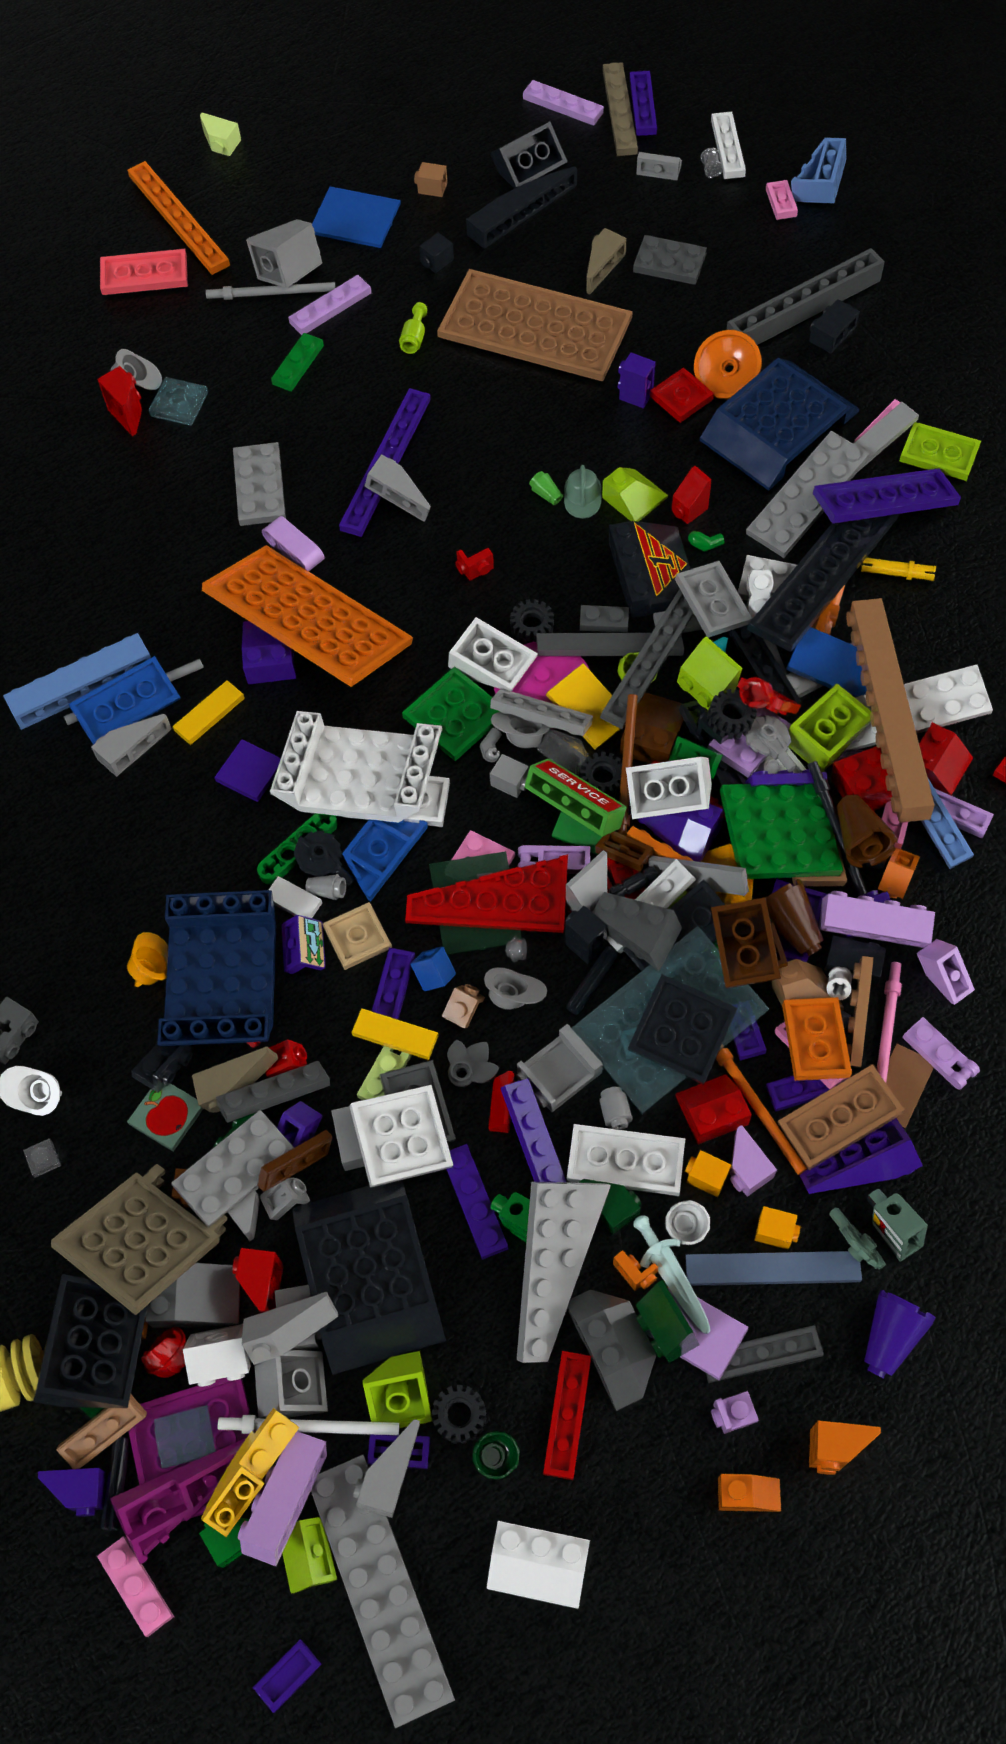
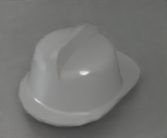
M121 349L117 352L115 356L116 362L111 367V371L121 366L126 373L130 372L136 380L135 386L138 385L148 390H156L161 386L162 376L153 363L127 349Z
M497 712L491 717L492 725L505 732L507 739L520 748L540 747L543 734L550 730V727H547L545 724L527 721L522 717Z
M506 968L490 969L484 977L485 985L489 989V998L496 1006L503 1009H514L524 1004L537 1003L542 1001L547 994V988L540 980Z

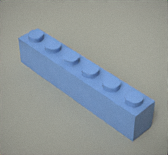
M137 633L125 637L111 646L104 647L87 657H82L78 661L61 667L42 678H37L27 685L13 689L3 696L22 730L69 708V703L150 659L151 656Z

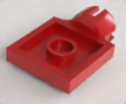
M759 677L741 678L737 685L740 688L739 693L742 702L750 708L760 709L765 707L774 713L779 712L787 715L788 712L797 714L801 707L800 704L773 690L769 682Z

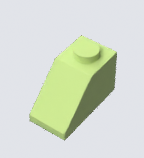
M201 113L200 118L203 131L211 150L230 156L241 141L238 123Z

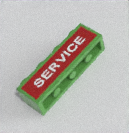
M549 758L533 764L529 768L524 788L601 837L621 828L627 806Z

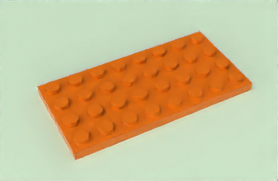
M267 545L202 583L203 592L350 687L412 644L413 637Z

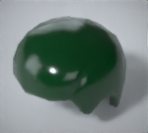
M500 1431L488 1432L474 1445L472 1452L473 1462L477 1471L486 1478L502 1479L517 1468L520 1449L515 1439L507 1433Z

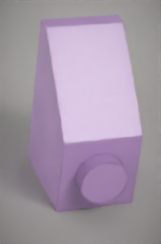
M936 939L917 953L926 976L952 1004L955 1005L975 990L957 946Z
M741 1125L737 1128L734 1138L730 1169L732 1177H730V1181L739 1192L743 1191L748 1197L772 1180L777 1169Z

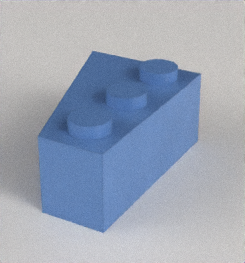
M824 138L813 152L812 159L808 164L802 166L801 173L791 181L792 195L795 202L835 203L846 163V138Z

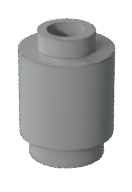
M610 1087L603 1090L599 1101L606 1127L616 1130L627 1128L633 1118L626 1093L622 1091L621 1087Z

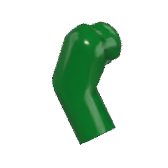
M692 531L688 536L690 544L701 551H708L724 544V538L721 533L709 537L701 532Z

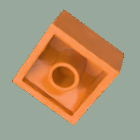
M817 1421L810 1429L809 1467L817 1468V1473L835 1475L836 1471H840L881 1434V1427Z

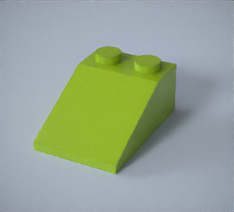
M836 684L790 726L791 743L789 748L808 764L817 761L821 772H824L871 722L870 715L872 711L839 684Z

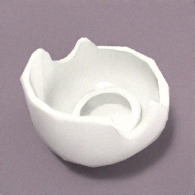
M695 1201L679 1202L673 1205L666 1215V1230L671 1239L680 1240V1244H696L701 1242L710 1230V1217L705 1207Z

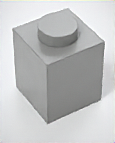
M502 754L490 772L491 786L518 798L521 791L527 790L524 787L529 766Z

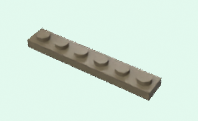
M623 62L603 64V76L617 156L638 154V146Z

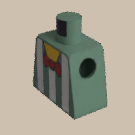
M880 1189L873 1191L867 1197V1201L874 1208L872 1224L901 1262L923 1247L928 1225L898 1193L887 1198Z

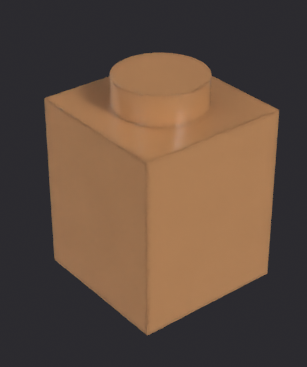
M422 162L414 178V182L418 186V194L443 197L447 185L446 166Z

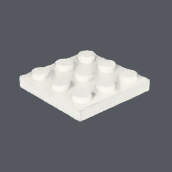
M432 1085L350 1104L370 1188L448 1169L453 1166Z

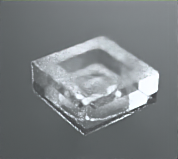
M50 1139L23 1150L34 1177L61 1166L53 1142Z

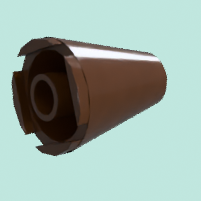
M847 795L843 797L837 805L845 855L852 866L861 868L863 867L862 864L870 863L871 866H874L886 860L895 851L894 844L898 842L895 833L860 796Z
M800 879L796 880V886L793 887L789 883L766 897L770 923L774 922L776 931L801 955L807 953L808 956H811L822 949L820 943L824 939L805 887Z

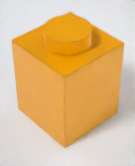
M700 1150L697 1158L691 1157L685 1172L689 1173L687 1183L718 1197L730 1172L731 1164Z
M763 1206L754 1241L788 1250L792 1242L797 1243L801 1226L796 1225L797 1215Z

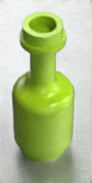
M418 302L413 306V319L405 322L399 339L401 349L408 354H413L420 349L425 333V327L421 320L427 315V306L422 302Z

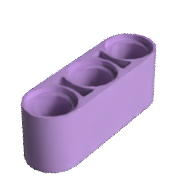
M279 516L262 530L264 538L271 546L308 572L324 560V554L321 549L282 516Z

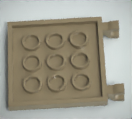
M158 1164L152 1167L143 1177L136 1172L51 1240V1247L135 1315L219 1243V1237L226 1231V1227L223 1226L227 1221L225 1215L208 1228L158 1188L164 1185V1180L161 1176L165 1174V1169Z

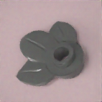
M456 1040L448 1049L447 1058L450 1063L448 1078L455 1086L465 1087L472 1082H488L494 1078L499 1070L497 1065L488 1062L489 1048L487 1042L476 1043L466 1048L462 1042ZM459 1071H465L467 1075L463 1078H460L457 1076V1073Z

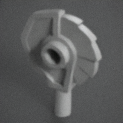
M756 716L751 729L745 735L747 746L750 745L756 753L759 752L765 756L770 754L775 760L779 759L788 772L795 770L797 765L787 754L791 743L787 725L773 716Z

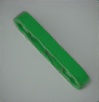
M315 813L259 863L257 872L260 880L265 884L271 885L278 876L283 878L298 863L295 857L290 860L283 859L281 857L282 853L286 850L294 851L299 837L306 833H314L319 829V831H324V833L332 834L338 825L336 816ZM324 819L327 821L330 819V824H322L321 820ZM267 868L269 870L273 869L275 873L272 875L270 873L266 874L265 870Z

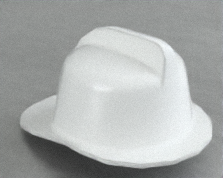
M14 1066L1 1074L0 1098L6 1105L42 1116L51 1113L57 1107L62 1091H60L58 1081L51 1074L25 1066Z

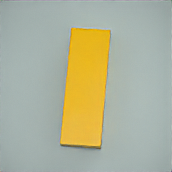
M226 680L173 726L174 731L190 745L193 744L245 699L244 694Z
M362 1008L352 1030V1035L427 1060L430 1059L438 1038V1032Z

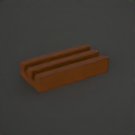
M615 831L603 836L595 846L596 853L600 854L604 850L607 853V858L640 872L643 869V865L648 863V858L654 854L653 847ZM608 840H611V841H613V842H615V843H618V844H620V846L617 845V844H614V843H612V842H610V841H608ZM629 849H632V850H634V851H636V852H639V853H641L642 855H640V854H638V853H635V852H633V851H631V850H629Z

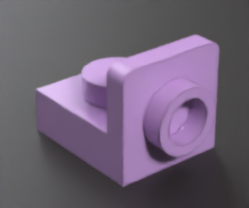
M748 1391L723 1400L721 1398L715 1400L713 1404L715 1409L711 1410L716 1427H722L724 1434L759 1421Z

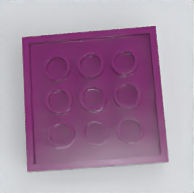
M227 1377L221 1378L208 1386H195L142 1403L140 1405L147 1412L146 1417L128 1430L139 1485L248 1437L249 1434H242L241 1430H218L219 1417L243 1418V1415H251L243 1379L229 1381ZM266 1484L263 1485L258 1493L262 1494ZM209 1500L191 1518L203 1515Z

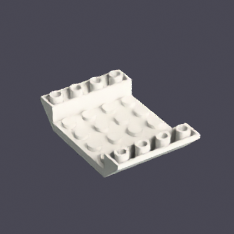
M297 711L270 792L300 812L399 823L420 811L442 726L417 723L414 735L324 726L321 713Z

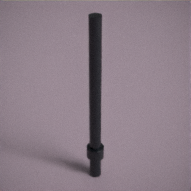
M814 761L808 764L814 781L812 786L816 795L819 794L856 893L858 896H863L868 891L859 868L852 866L846 858L839 817L829 793L831 788L827 779L823 778L818 762Z

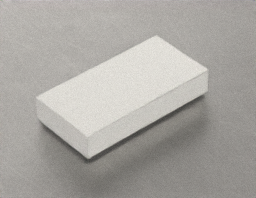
M279 876L269 888L273 893L274 905L293 916L301 915L313 918L322 905L320 898Z

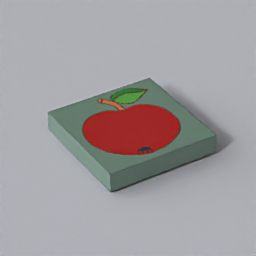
M170 1084L168 1086L165 1085L159 1093L150 1089L127 1123L174 1152L204 1108L198 1105L196 1098Z

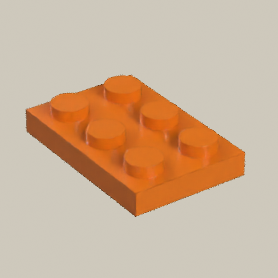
M838 997L784 1000L782 1007L794 1080L850 1078L852 1070Z

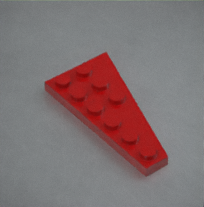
M568 854L549 861L543 860L533 865L480 876L478 879L457 882L451 886L437 887L407 895L405 922L410 924L564 933Z

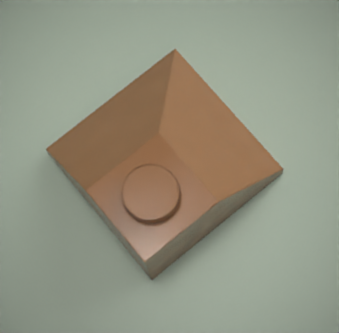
M799 959L788 961V966L779 968L781 979L772 980V988L781 1005L784 1000L831 998L827 993L828 979L822 968ZM839 1000L840 1010L844 1011V1007Z

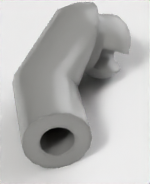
M492 728L480 743L482 756L488 762H495L500 756V751H497L495 744L502 734L496 728Z

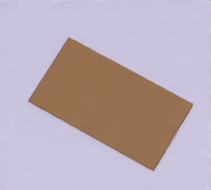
M896 1044L889 1059L886 1084L905 1109L904 1114L897 1117V1120L902 1127L906 1128L934 1067L920 1054Z

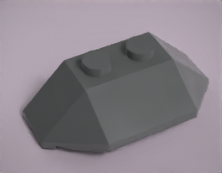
M588 1290L570 1299L567 1310L588 1354L591 1356V1360L615 1410L618 1411L643 1399L656 1353L646 1333L635 1316L637 1315L630 1301L594 1290Z

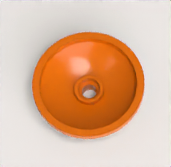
M723 330L708 337L699 347L694 360L695 377L714 393V397L720 399H730L756 377L762 368L761 353L757 344L747 334L737 330ZM729 365L734 366L731 372L726 371Z

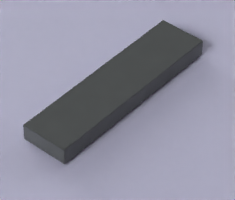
M813 1325L742 1342L720 1380L707 1373L706 1375L708 1383L821 1357L824 1353L816 1327Z

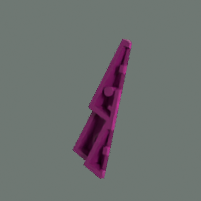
M245 1439L110 1498L118 1520L139 1564L144 1563L148 1559L147 1554L160 1542L164 1544L170 1538L169 1533L181 1521H188L211 1498L221 1477Z

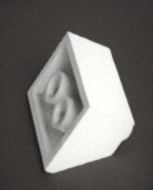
M695 757L626 768L632 819L709 809L712 785L709 758Z
M498 1521L487 1589L578 1609L590 1540Z

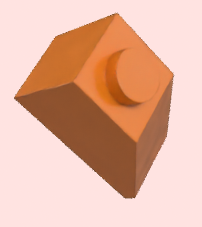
M895 848L878 889L882 890V893L888 891L890 898L899 897L903 899L920 857Z
M721 1474L719 1476V1510L781 1512L780 1479L752 1474Z

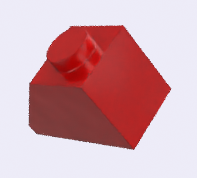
M696 466L691 468L674 493L672 501L674 515L687 524L708 510L711 479Z

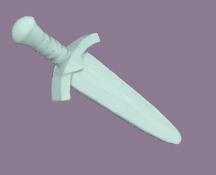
M645 1215L637 1217L634 1220L633 1226L642 1233L650 1247L644 1254L640 1265L648 1268L651 1262L655 1263L658 1266L659 1274L686 1314L703 1333H709L710 1325L706 1314L670 1248L673 1246L680 1247V1240L667 1239L659 1242L652 1228H650L649 1218Z

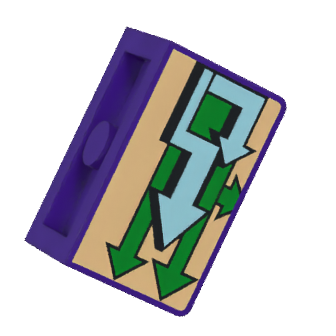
M296 915L282 924L284 972L294 974L304 967L317 970L325 968L322 921Z

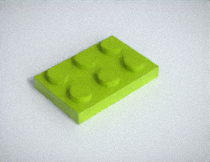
M915 422L899 461L927 470L940 468L944 475L967 481L981 441Z

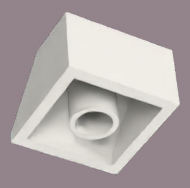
M243 1324L190 1334L183 1348L189 1385L198 1383V1386L203 1387L215 1383L216 1379L227 1377V1380L233 1381L245 1377L246 1373H249L251 1360L242 1346Z

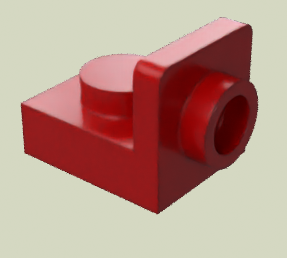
M285 1040L269 1047V1049L277 1053L278 1060L266 1071V1076L271 1078L307 1065V1052L303 1045L291 1040Z

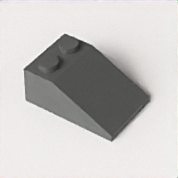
M195 1263L148 1304L146 1323L153 1329L173 1328L176 1326L180 1328L239 1325L241 1284L236 1279V1274H233V1265Z

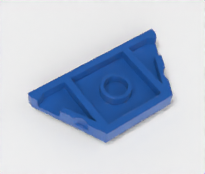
M369 819L342 853L343 859L369 901H372L428 828L426 821L419 820V823L402 820L397 823Z

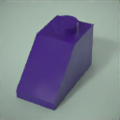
M300 1101L283 1112L277 1129L295 1148L314 1137L323 1115Z
M100 1468L38 1471L39 1480L67 1509L76 1511V1516H94L95 1510H103L106 1471Z

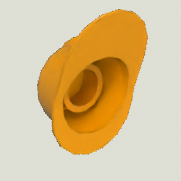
M143 932L136 937L131 957L127 964V970L135 979L136 987H140L142 984L152 985L159 980L167 978L168 944L164 939L151 932Z

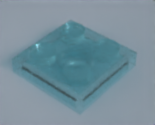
M165 377L149 408L150 416L192 426L208 394L207 386Z

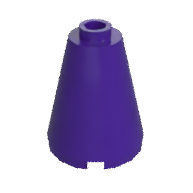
M881 1290L876 1303L864 1362L869 1364L867 1370L883 1379L886 1374L892 1376L933 1325L936 1317L928 1312L925 1314L919 1311L918 1306L888 1292L887 1294L884 1290Z

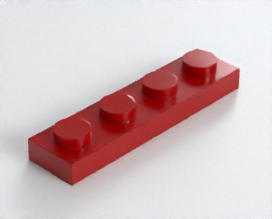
M562 1351L543 1475L570 1480L574 1479L591 1363L590 1355Z

